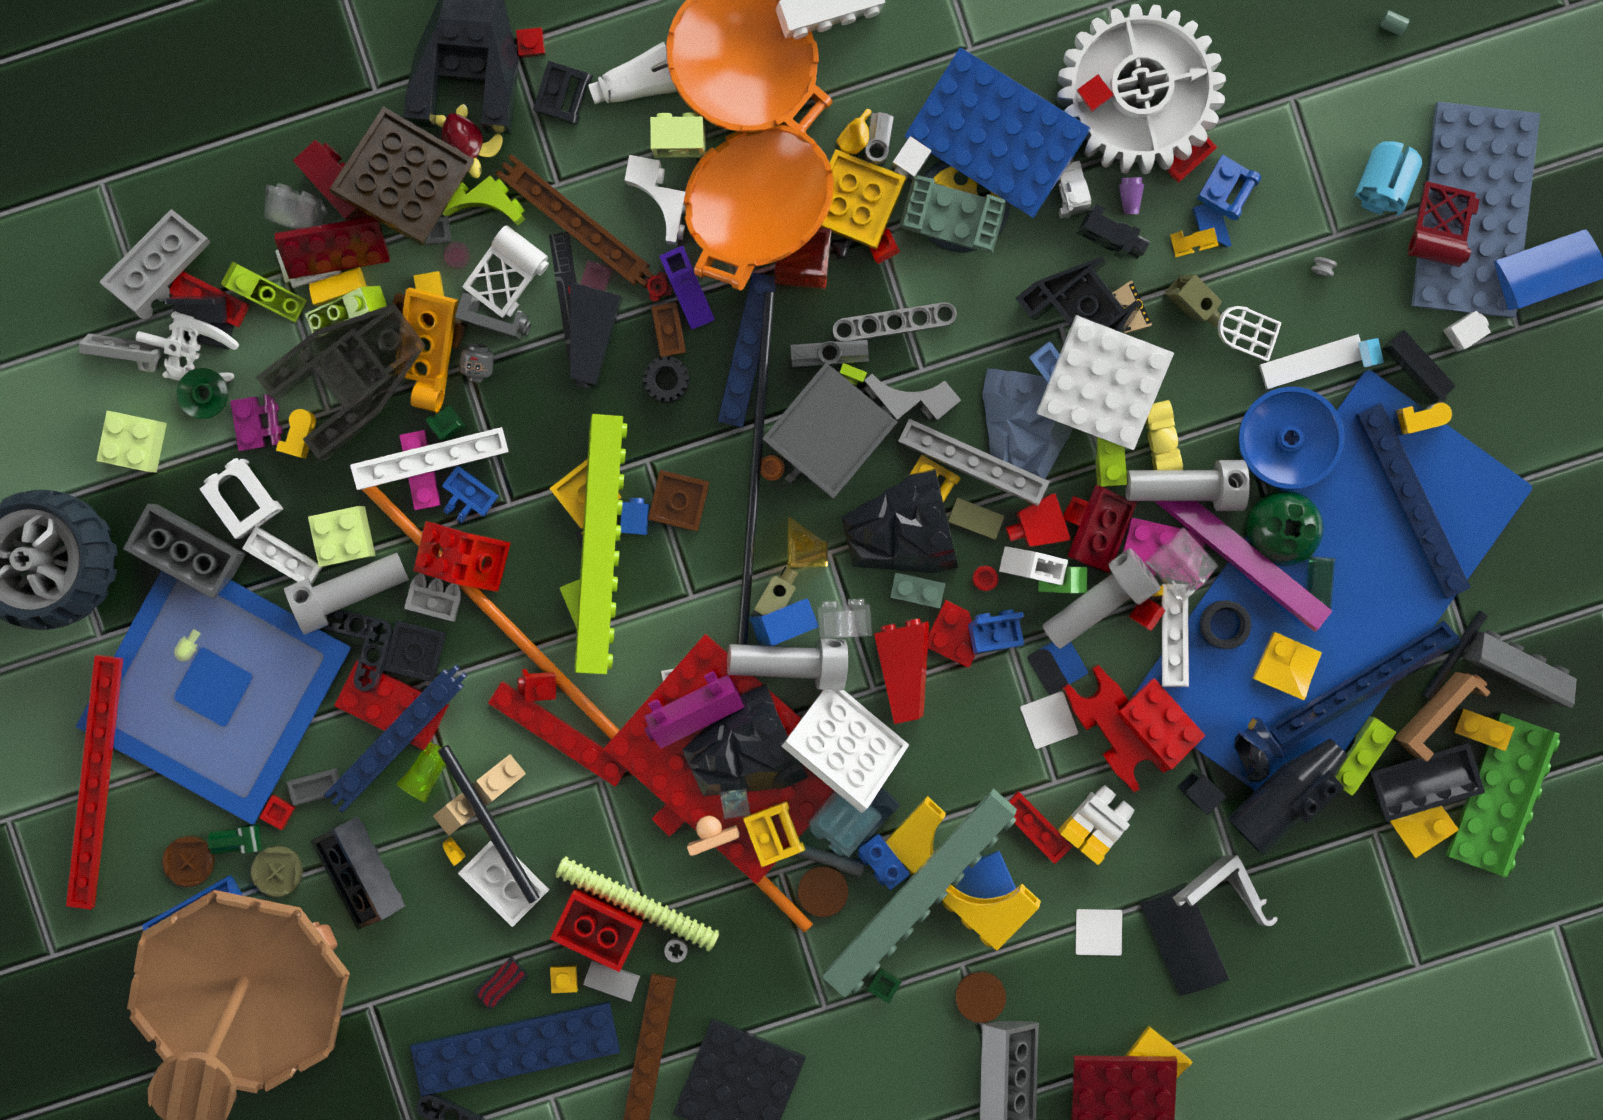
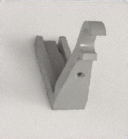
M1238 855L1222 856L1173 897L1178 906H1182L1186 901L1189 906H1193L1227 878L1259 925L1272 926L1278 919L1277 917L1265 918L1261 907L1266 904L1267 899H1259Z

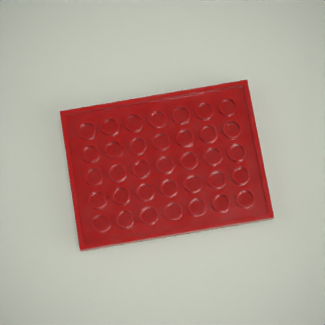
M705 634L605 746L604 750L695 830L699 820L705 816L717 818L721 823L722 830L737 825L740 832L739 837L715 848L753 882L758 884L777 862L761 866L743 818L787 801L790 808L788 813L799 838L838 793L803 765L808 778L786 788L703 796L682 749L706 727L662 749L655 740L650 741L645 731V727L648 726L645 715L652 712L648 703L658 699L662 707L708 685L704 675L714 671L718 679L728 675V652L710 636ZM729 675L739 695L763 685L755 676ZM769 690L776 705L778 715L789 736L802 718ZM779 815L771 816L783 849L790 847Z

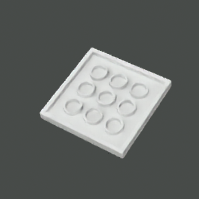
M1076 315L1036 413L1134 450L1174 353Z
M822 690L782 745L785 750L861 813L869 807L909 746L908 743L844 690Z

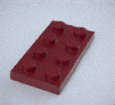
M373 217L275 233V242L289 279L390 262V254L380 222Z

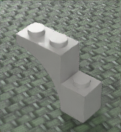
M873 374L864 380V383L867 385L863 388L872 400L877 398L883 405L880 408L896 421L919 402L923 405L920 407L922 413L929 420L933 417L937 421L961 401L946 381L925 391L904 392L888 387Z

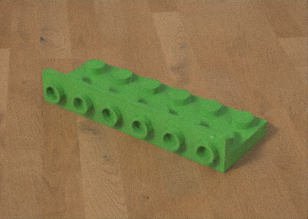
M1498 712L1495 720L1513 726L1515 729L1506 752L1486 745L1478 766L1485 793L1466 798L1457 823L1459 830L1453 834L1446 856L1507 878L1508 874L1515 867L1514 858L1516 852L1523 845V833L1526 825H1529L1532 821V809L1535 801H1538L1541 796L1542 781L1550 772L1551 764L1549 762L1552 754L1559 747L1560 740L1558 738L1560 734Z

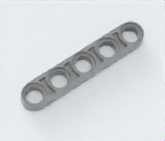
M943 302L842 318L835 322L833 335L840 342L856 341L946 327L955 321L957 312L952 304ZM946 307L951 310L952 318L949 321L943 322L938 318V310L940 308ZM918 311L925 313L927 316L926 323L921 326L916 325L912 320L913 314ZM893 315L900 317L902 321L901 327L896 330L889 328L887 325L888 318ZM868 319L873 320L877 325L876 331L871 334L865 333L862 329V323ZM842 323H846L851 327V334L846 338H842L837 334V327Z

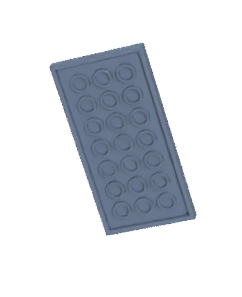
M1437 102L1435 104L1426 181L1475 192V198L1480 199L1477 214L1471 217L1467 237L1468 248L1471 249L1468 262L1466 264L1463 263L1461 267H1455L1417 258L1411 307L1462 313L1477 311L1479 314L1488 316L1516 317L1517 309L1508 310L1493 261L1524 251L1540 113ZM1429 190L1428 198L1434 206L1444 201L1439 192ZM1457 196L1451 200L1459 212L1466 208L1467 198ZM1446 203L1436 209L1444 221L1454 216ZM1431 212L1424 216L1422 226L1435 228L1439 225ZM1456 218L1446 224L1452 233L1461 235L1462 227Z

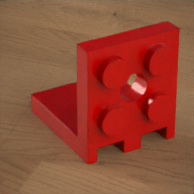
M426 521L413 571L453 584L498 592L511 542L475 535ZM442 547V555L439 557V549ZM485 558V564L483 567H481V563Z

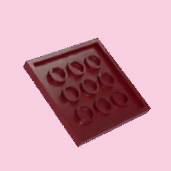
M1073 1056L1071 1120H1175L1176 1056Z

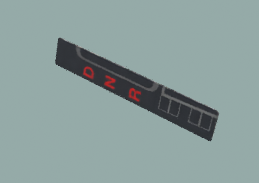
M564 232L549 235L568 359L570 360L571 281L575 283L577 281L569 233Z

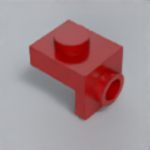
M521 669V678H517L518 693H522L525 702L556 700L555 673L529 674L527 669Z

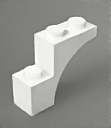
M629 155L625 175L626 184L641 189L658 203L666 221V242L669 245L678 246V241L683 240L686 225L682 224L683 214L686 215L685 192L658 187V184L663 183L665 169L661 168L662 165L659 160Z

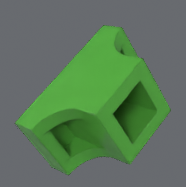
M1067 566L1062 585L1039 580L1038 592L1086 593L1087 567Z

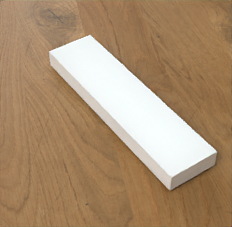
M1359 334L1260 364L1259 369L1265 388H1273L1362 360L1358 345L1361 342Z
M1162 584L1164 586L1162 608L1166 610L1162 615V687H1189L1188 584Z

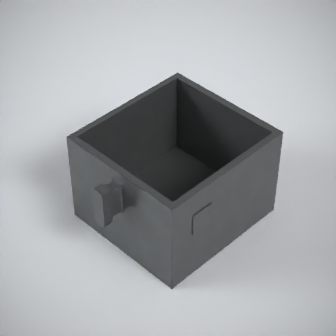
M826 362L762 439L769 447L795 467L793 472L785 478L786 481L793 485L798 475L802 473L830 498L834 499L893 429L897 421Z

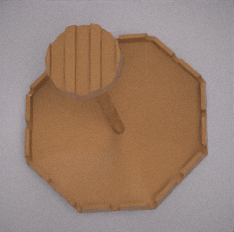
M213 890L143 931L138 943L133 971L135 975L131 983L127 1009L131 1011L129 1018L147 1041L154 1040L156 1042L155 1051L164 1061L158 1066L148 1087L149 1106L151 1107L152 1105L156 1114L163 1120H226L236 1099V1089L257 1093L259 1089H265L267 1092L292 1078L298 1069L302 1072L328 1057V1054L335 1047L350 973L300 907Z

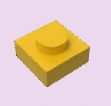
M577 965L550 967L551 993L578 991Z

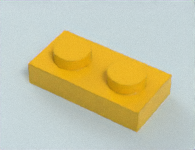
M1463 709L1455 733L1506 752L1515 727Z

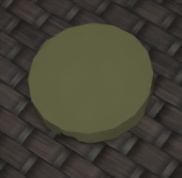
M283 846L269 847L260 852L253 860L251 867V878L254 885L257 886L261 893L270 897H282L294 891L300 884L303 876V866L300 858L290 848Z

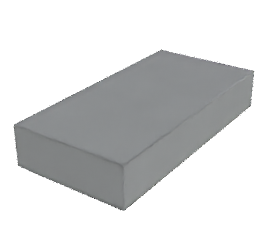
M592 960L583 985L631 1002L640 976L622 969L619 973Z

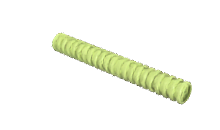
M568 857L562 859L555 873L556 878L562 877L563 881L566 882L568 880L571 885L575 883L578 885L577 888L583 887L585 892L589 890L592 892L591 895L595 896L597 894L599 899L605 898L608 903L612 901L614 906L618 904L621 906L620 909L626 908L628 913L632 911L635 913L634 916L638 917L640 915L643 920L648 919L651 924L655 922L657 927L661 925L663 930L669 929L671 934L675 932L679 938L683 936L686 941L692 940V944L698 943L700 948L704 946L708 952L712 950L719 936L718 930L712 931V927L708 926L706 928L704 923L698 924L696 919L690 920V916L684 917L681 912L679 914L675 913V909L671 911L668 909L669 906L665 905L663 907L661 902L655 903L653 898L649 900L646 895L641 896L638 891L634 893L632 888L628 890L625 888L626 885L620 886L618 881L614 883L610 877L606 879L603 874L597 875V871L591 872L589 867L585 869L583 864H575V860L571 862L568 860Z

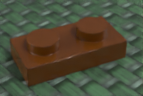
M677 302L652 306L660 357L685 354L686 349Z

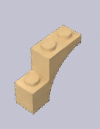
M509 754L475 781L473 786L485 806H487L526 773ZM461 793L433 815V817L449 836L471 819L475 813L463 793Z

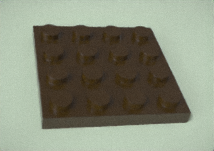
M383 106L330 187V193L423 246L474 164V159Z

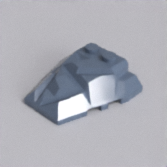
M987 368L982 397L986 413L985 421L988 429L990 455L1046 479L1074 428L1036 413L1048 385L1044 377L1016 371Z

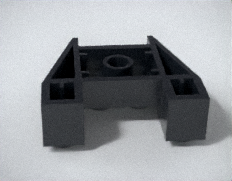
M1102 256L1038 280L1015 298L1029 317L1035 321L1055 306L1070 327L1077 315L1121 333L1125 332L1142 307L1135 300L1127 308H1124L1096 273L1107 264V261Z

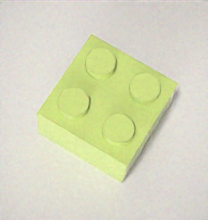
M689 112L683 113V117H672L671 113H658L657 117H650L651 150L654 157L702 158L706 153L703 116L698 117L697 113Z
M107 411L97 461L157 473L167 423Z
M356 506L308 517L319 567H327L376 556L365 506Z

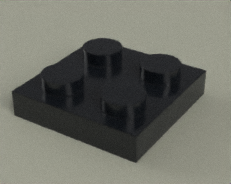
M396 620L384 670L433 682L437 676L447 632Z

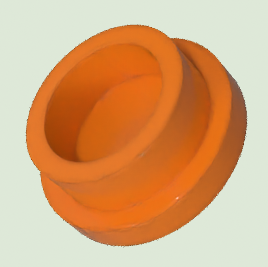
M768 455L761 460L760 474L765 479L774 481L783 475L785 466L781 458L775 455Z

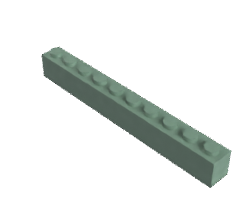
M993 788L832 962L822 978L844 998L850 992L855 994L864 984L862 979L867 974L872 976L880 967L878 962L884 956L888 959L897 949L895 945L900 938L906 940L914 929L911 926L917 920L921 923L931 912L928 908L934 902L938 905L947 895L945 890L950 884L956 886L965 875L962 873L968 865L971 868L974 867L982 857L979 853L985 847L989 850L999 839L996 835L1002 829L1007 831L1016 821L1014 816L1017 809Z

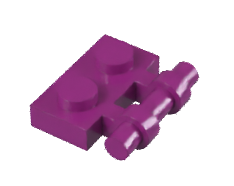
M274 394L263 395L265 402L263 406H259L258 397L230 401L238 451L265 448V437L269 436L272 446L278 445V441H281V434L283 432L282 426H279L277 412H279L278 403H275ZM262 414H267L269 428L263 429Z

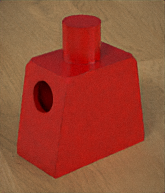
M1055 493L1042 498L1039 506L1031 504L1016 512L1019 523L1006 527L1010 542L1024 537L1027 547L1071 540Z

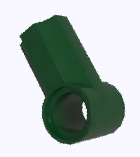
M250 824L236 827V829L211 831L208 837V849L211 851V854L261 851L259 824Z

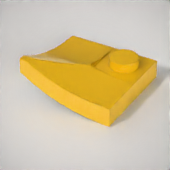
M1272 632L1252 678L1301 700H1305L1322 652L1279 633Z
M1442 806L1390 821L1415 858L1459 830Z
M1150 1026L1144 1030L1125 1055L1176 1056L1177 1078L1193 1063L1191 1059Z

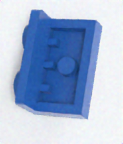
M1011 609L999 612V616L991 617L990 613L975 616L976 620L968 624L974 654L1017 648L1025 645L1019 622L1024 617L1023 612L1014 613V610Z
M879 834L869 841L867 840L866 843L862 841L858 844L859 858L866 866L871 865L875 870L873 875L882 886L886 884L891 890L909 876V871Z

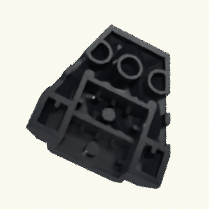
M935 469L905 477L899 484L892 488L889 487L881 495L871 501H866L841 517L853 567L937 573L958 568Z
M766 683L741 694L740 698L744 708L710 724L682 749L703 796L782 789L808 778L802 763L782 747L788 738V734L778 715L776 705Z

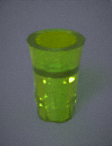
M433 742L427 745L407 773L396 783L402 790L427 803L436 781L446 766L437 752L442 747Z

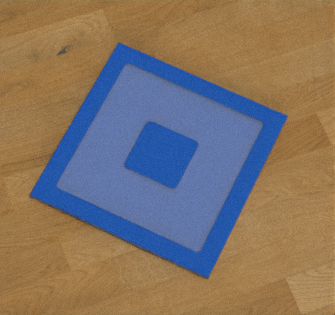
M161 570L114 657L123 658L113 748L246 822L255 825L352 647L320 629L304 635L292 613L232 580L213 599ZM190 641L189 646L191 648L184 656H179L178 650L182 642ZM89 702L75 726L86 732Z

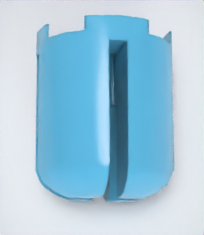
M1396 141L1379 143L1372 150L1354 198L1357 196L1362 200L1361 206L1380 215H1382L1383 211L1397 212L1396 216L1403 214L1422 166V158L1417 151L1408 146L1405 152L1401 153L1403 143Z

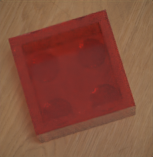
M819 228L816 234L800 249L776 261L775 284L826 289L831 228Z

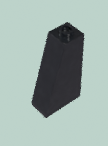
M571 281L570 378L576 380L575 385L590 389L591 385L598 386L623 298L620 295Z

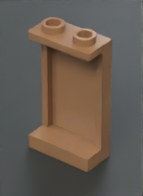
M1455 672L1432 699L1394 737V740L1411 756L1428 761L1434 753L1423 744L1426 739L1470 692L1488 696L1491 692L1486 688L1487 683L1477 674L1473 676L1468 672L1466 674Z

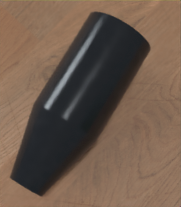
M1327 739L1283 764L1230 814L1227 820L1261 855H1266L1301 820L1307 824L1344 789L1336 776L1347 760V754L1333 740Z

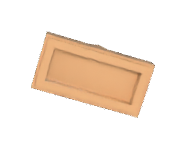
M705 816L699 820L696 827L697 834L701 839L689 843L687 849L689 854L693 856L737 839L740 832L737 825L722 830L721 823L717 818Z

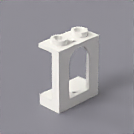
M238 458L225 465L226 470L219 475L215 473L205 479V485L200 488V491L234 538L243 539L255 527H260L282 511L283 508L278 501L272 500L248 466L250 462L246 459L238 460ZM233 475L241 480L260 507V509L242 522L237 519L218 491V486Z

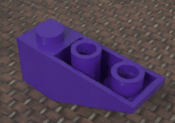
M680 246L660 255L659 257L691 330L714 321V316L699 281L694 274L684 247Z

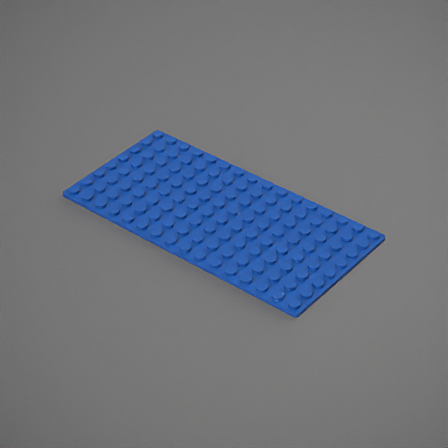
M1371 370L1363 372L1336 410L1344 428V447L1335 468L1323 480L1310 487L1287 490L1303 494L1317 506L1323 519L1324 532L1318 549L1310 558L1293 566L1277 567L1332 610L1331 614L1320 628L1314 632L1242 572L1227 562L1188 617L1189 687H1163L1206 735L1194 748L1255 791L1283 764L1327 739L1333 740L1345 751L1391 685L1286 749L1280 746L1284 758H1273L1269 761L1270 774L1261 782H1251L1246 777L1245 767L1234 747L1235 737L1238 734L1236 731L1247 729L1251 717L1261 718L1268 728L1434 627L1455 598L1453 596L1449 599H1444L1356 414L1382 403L1467 580L1532 490L1531 484L1447 424L1402 435L1396 410L1413 406L1415 413L1425 409ZM1246 536L1244 540L1249 543L1248 537ZM1228 600L1239 603L1247 610L1251 618L1249 637L1242 645L1234 649H1221L1212 646L1204 639L1200 632L1199 621L1202 612L1208 605L1216 601ZM1227 609L1216 612L1210 622L1211 631L1217 638L1222 640L1235 637L1240 629V620L1237 614ZM1272 632L1279 633L1322 652L1305 700H1301L1252 678ZM1162 654L1131 698L1153 678L1162 686Z

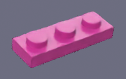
M426 430L399 435L403 452L429 445ZM435 471L408 478L415 510L441 505Z

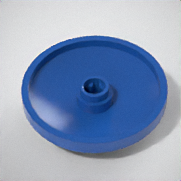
M1301 387L1278 388L1259 397L1245 413L1239 428V450L1242 459L1247 463L1249 471L1263 483L1283 490L1303 489L1320 482L1335 468L1343 452L1344 428L1336 409L1320 394Z

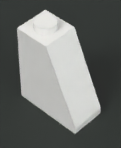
M1005 546L999 571L1062 585L1068 560Z

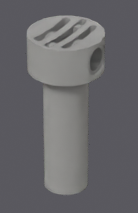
M1216 460L1213 470H1128L1126 472L1127 485H1125V495L1127 501H1213L1216 511H1244L1247 507L1249 499V471L1245 460Z
M1131 548L1108 563L1112 571L1111 575L1042 624L1046 634L1059 649L1066 646L1132 598L1140 605L1161 590L1151 571Z
M396 552L313 587L309 578L285 587L284 591L302 633L306 635L329 625L325 615L404 583L409 579Z
M819 638L816 648L729 644L727 654L728 675L814 679L815 687L819 690L842 691L845 688L848 673V646L845 639Z

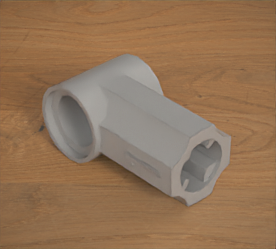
M881 112L871 114L869 140L864 154L865 161L880 167L886 162L894 116ZM874 148L880 149L883 156L874 158L870 155V151Z

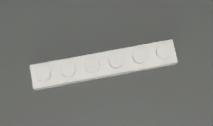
M501 427L351 464L350 466L356 488L361 490L505 454L509 451Z

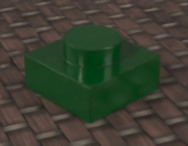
M879 967L868 985L867 991L889 1004L902 980Z

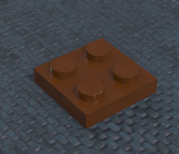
M660 470L648 520L698 531L710 482Z

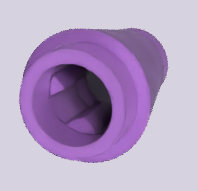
M1142 177L1121 178L1119 189L1124 209L1123 214H1139L1144 189Z

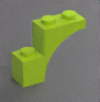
M491 175L467 194L466 192L469 188L462 182L443 212L444 216H450L459 210L469 207H487L504 213L517 225L526 220L521 214L525 211L516 199L511 201L505 194L509 191L500 178L495 181Z

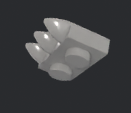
M417 574L410 584L404 609L454 622L461 601L459 585L451 583L443 592L442 580L435 578L427 588L424 574Z

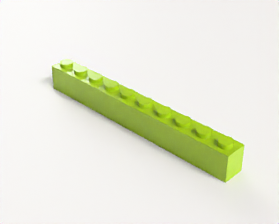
M592 414L590 417L574 673L607 674V669H612L613 654H608L609 643L613 644L614 628H610V619L615 618L616 602H612V592H617L618 577H613L614 566L619 564V551H615V541H620L621 525H616L617 515L622 514V500H618V491L623 490L624 474H620V464H625L626 449H621L622 439H626L627 423H623V416Z

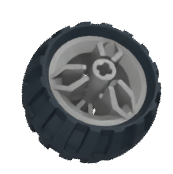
M53 490L25 491L13 494L2 500L0 503L1 620L15 626L33 630L57 629L82 620L105 600L109 593L107 590L109 584L115 581L117 569H114V564L118 553L116 544L111 542L110 535L112 532L105 520L97 515L96 510L74 496ZM62 541L64 542V546L55 549ZM30 571L24 578H22V573Z

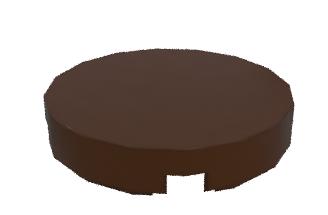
M195 836L180 837L173 841L164 851L162 859L163 870L166 876L173 883L182 887L197 886L207 880L213 872L215 857L208 849V843Z
M827 865L815 866L801 877L798 885V898L803 908L810 914L818 917L832 916L838 913L846 904L848 884L844 876L836 868Z
M986 971L971 972L965 975L959 981L955 991L956 1004L960 1013L968 1020L976 1023H986L996 1019L1006 1004V992L1002 982L994 974Z

